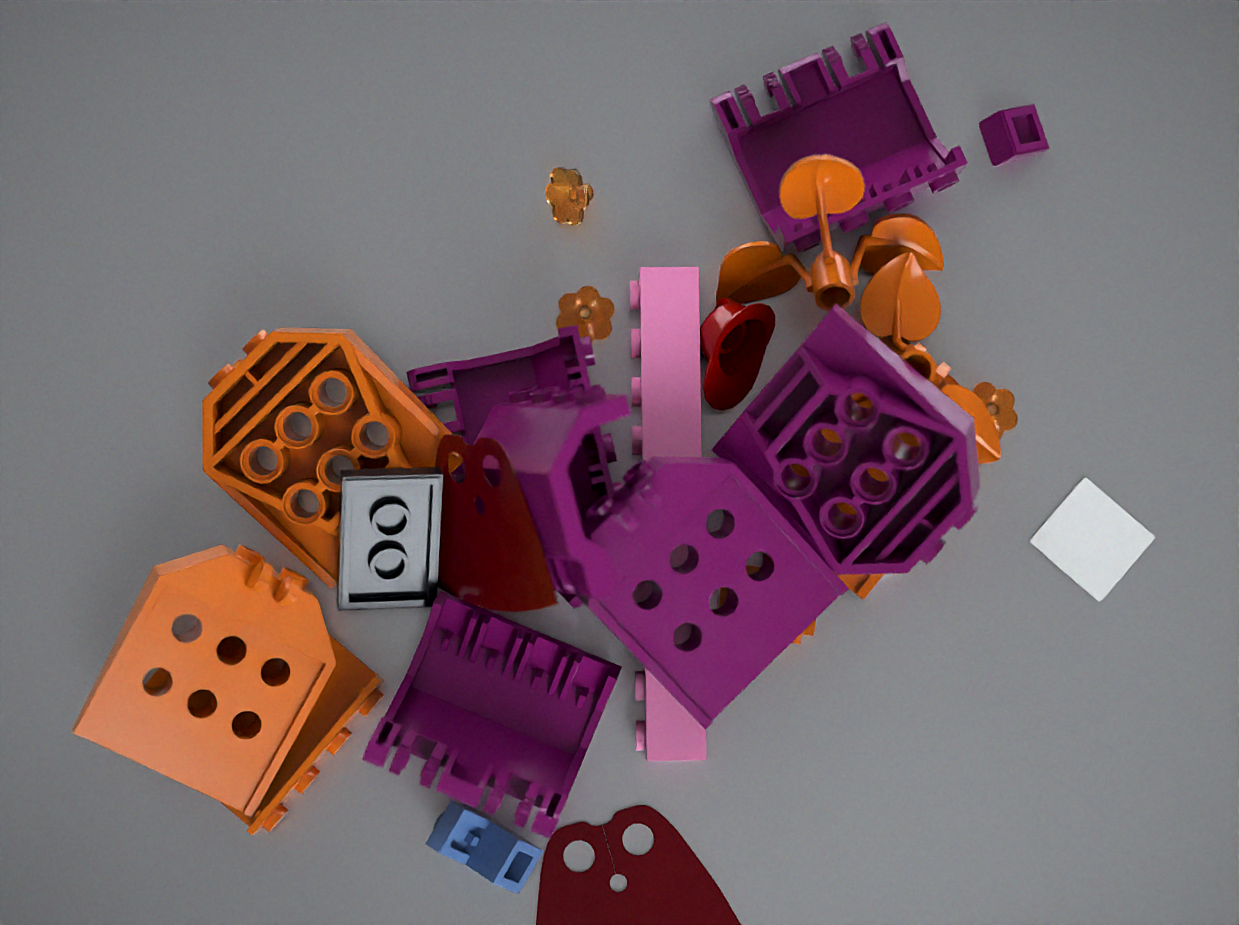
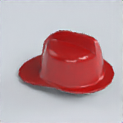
M721 298L715 309L700 326V351L708 362L704 376L703 391L705 400L712 408L721 411L733 408L744 400L753 388L760 371L766 347L775 328V313L770 306L757 303L746 307L730 298Z

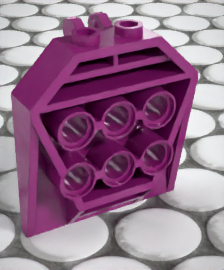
M837 304L832 307L711 449L718 457L735 463L823 561L838 575L909 573L920 560L927 565L945 545L946 541L942 537L952 527H955L958 531L961 530L978 510V507L974 504L980 488L974 418ZM863 393L870 398L873 407L865 408L855 403L851 394ZM820 429H832L840 436L841 442L828 441L822 435ZM907 432L915 435L921 445L916 447L906 445L900 439L899 433ZM795 463L804 466L809 471L810 476H799L792 470L790 464ZM878 468L884 471L888 480L878 481L872 478L867 469ZM843 502L851 505L857 514L847 515L838 508L837 503Z
M653 456L648 462L643 459L634 464L623 476L622 480L625 484L611 497L609 495L601 497L588 509L586 513L588 520L582 524L584 536L609 552L616 578V589L605 600L588 598L577 595V597L706 730L719 713L834 600L843 595L849 588L735 463L722 457ZM722 509L724 512L722 526L715 532L709 533L706 528L707 517L714 510ZM686 544L688 547L686 561L678 567H671L669 560L671 552L677 546ZM756 552H761L763 556L762 566L757 572L747 574L745 566L748 558ZM644 580H651L653 588L650 596L642 602H634L633 592L637 584ZM726 587L728 595L725 603L717 609H711L709 601L712 593L718 588ZM683 623H691L692 631L690 637L683 643L674 644L673 635L676 628Z

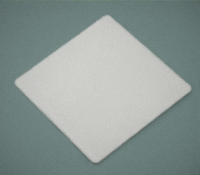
M1084 477L1030 539V543L1100 602L1153 542L1155 536L1092 481Z

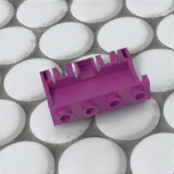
M886 22L866 30V39L861 33L850 38L852 52L863 71L851 78L847 74L840 54L833 45L822 50L824 62L819 53L816 52L778 69L779 78L785 92L774 72L764 75V89L776 110L761 117L754 97L745 84L735 88V96L748 126L730 91L709 99L730 154L759 217L783 252L796 247L798 253H803L822 244L818 215L795 219L786 213L780 201L779 188L783 176L793 164L803 158L813 155H831L852 163L860 170L865 185L862 199L849 211L839 214L827 213L829 231L840 227L843 233H848L867 224L870 221L868 214L885 207L889 214L912 204L915 201L913 194L930 187L932 193L935 194L955 185L960 181L957 175L968 164L960 145L948 151L937 138L910 81L901 49Z
M577 325L558 329L557 337L530 347L470 360L438 363L406 372L410 390L414 394L451 387L448 390L421 395L417 398L429 410L454 403L457 420L443 424L453 435L461 434L463 440L469 445L474 444L493 406L510 401L508 393L511 391L535 385L538 387V390L559 386L560 391L572 387H581L582 391L601 387L600 384L590 385L587 367L596 365L590 336L580 338ZM600 426L586 430L567 467L581 525L588 520L586 513L598 499L605 495L611 497L623 486L622 481L612 483L608 463L617 462L611 432L601 434ZM464 462L451 473L452 478L458 483H462L465 480L462 467Z
M535 385L511 391L508 393L510 401L493 406L474 444H476L480 437H490L497 439L505 449L518 477L536 527L555 591L568 594L577 593V595L605 600L616 589V578L610 555L606 549L586 539L584 536L567 467L586 430L631 415L627 396L624 394H606L604 387L582 391L581 387H572L560 391L559 386L538 390V387ZM487 455L483 462L484 475L491 486L497 487L501 482L500 465L494 456ZM463 463L462 467L464 474L466 476L465 464ZM476 497V510L478 513L483 514L485 511L484 502L480 497Z
M440 590L433 603L422 638L408 671L385 716L381 717L362 760L383 769L393 748L396 747L398 749L391 762L389 772L400 775L408 764L410 754L427 761L420 774V785L430 789L440 767H443L445 769L437 785V792L477 808L488 786L492 789L485 803L484 812L494 815L502 803L504 794L521 800L514 814L515 821L513 824L524 828L533 806L538 807L539 810L530 831L551 839L622 666Z

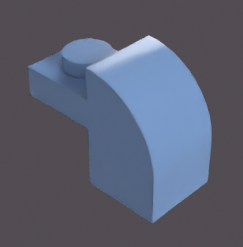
M452 800L445 811L437 818L434 829L425 843L436 852L467 865L493 884L517 894L520 893L543 853V850L494 819L464 803L461 805Z

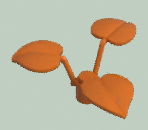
M826 154L823 156H809L799 160L787 170L780 183L779 195L781 205L790 217L803 219L818 215L823 252L815 258L810 267V273L795 254L788 253L783 256L779 246L766 241L745 243L729 251L720 265L716 304L721 298H730L739 304L774 297L792 289L802 278L807 292H814L815 302L818 307L830 311L837 304L840 308L844 309L854 301V286L859 283L857 273L860 265L864 271L874 275L889 261L904 253L911 252L914 254L922 271H943L944 262L940 242L933 229L921 218L905 213L886 215L874 222L871 235L864 234L859 237L851 264H849L848 260L839 252L832 250L827 213H844L858 204L864 194L863 176L855 165L844 159Z
M908 252L882 266L869 280L860 298L859 314L864 328L877 338L892 336V345L903 353L899 357L932 383L937 372L936 363L932 356L923 350L915 349V346L912 344H905L901 339L908 342H918L928 337L936 329L940 321L941 304L934 285L920 268L914 254ZM949 384L939 389L974 418L978 464L998 461L1001 458L999 436L995 423L983 401L970 389L960 385ZM863 393L852 396L856 404L869 399ZM820 429L822 435L828 441L841 442L840 436L832 429ZM915 436L918 446H920V441Z

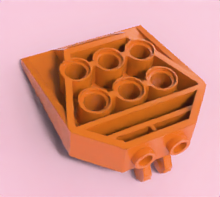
M282 327L272 331L270 334L263 329L243 347L242 350L247 354L243 360L238 359L233 365L228 363L208 382L213 390L202 400L203 471L332 589L337 584L340 477L333 470V458L337 455L345 456L353 464V469L435 467L441 438L444 435L453 434L352 329ZM329 378L339 379L345 385L347 396L343 403L334 402L328 397L326 383ZM295 412L303 413L310 419L312 430L309 436H300L292 428L291 420ZM371 421L380 422L388 430L389 438L386 445H376L369 439L367 427ZM260 446L269 447L276 454L277 465L274 470L266 469L259 463L257 453ZM452 452L449 455L448 467L450 474L464 462L457 452ZM300 490H310L317 496L319 502L317 512H309L301 507L298 499Z
M239 544L236 551L224 545H218L153 566L72 728L73 734L93 741L253 817L337 665L318 598L306 587L310 580L284 566L280 573L274 571L272 565L264 562L266 560L264 556ZM182 614L195 615L197 622L192 631L181 635L172 632V625L177 617ZM227 636L240 638L241 643L235 653L229 656L217 654V646L222 639ZM271 658L283 659L284 665L279 674L274 677L261 676L262 666L267 660ZM160 667L168 671L167 678L161 685L148 687L142 684L144 675L150 669ZM200 689L212 692L210 701L202 708H191L187 705L188 699L193 692ZM247 710L255 712L254 721L247 728L235 729L232 727L233 718L238 713Z

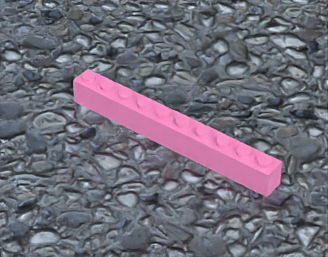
M640 267L639 281H630V310H640V329H631V358H640L641 377H631L632 407H641V426H632V455H642V460L645 459L647 462L653 456L702 457L699 267ZM686 544L677 546L671 552L669 559L671 567H678L686 561L688 557V547ZM644 580L637 584L634 588V602H642L650 596L653 588L651 580ZM683 623L676 628L673 635L674 644L683 643L690 637L692 631L691 623ZM646 668L645 671H635V701H645V721H636V750H646V761L707 760L706 730Z

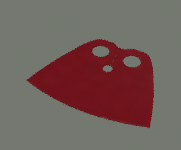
M444 435L440 440L435 467H440L443 473L437 587L465 602L495 611L528 612L557 605L558 600L542 545L518 477L505 449L495 438L480 437L476 444L469 445L459 435ZM452 452H457L465 464L466 476L462 483L456 482L449 471L448 459ZM487 455L494 456L500 465L501 482L497 487L491 486L484 475L483 462ZM476 497H480L484 502L485 511L483 514L478 513L476 510Z
M637 805L619 810L613 815L612 820L603 824V827L602 825L593 826L582 821L561 827L553 833L547 843L540 875L536 925H741L720 888L675 827L662 814L650 806ZM640 823L651 829L654 835V843L647 853L634 855L625 849L622 837L624 831L629 826ZM581 840L592 846L595 859L593 865L588 870L575 872L566 866L563 854L565 848L570 843ZM616 874H621L627 879V886L621 892L612 890L610 886V880Z

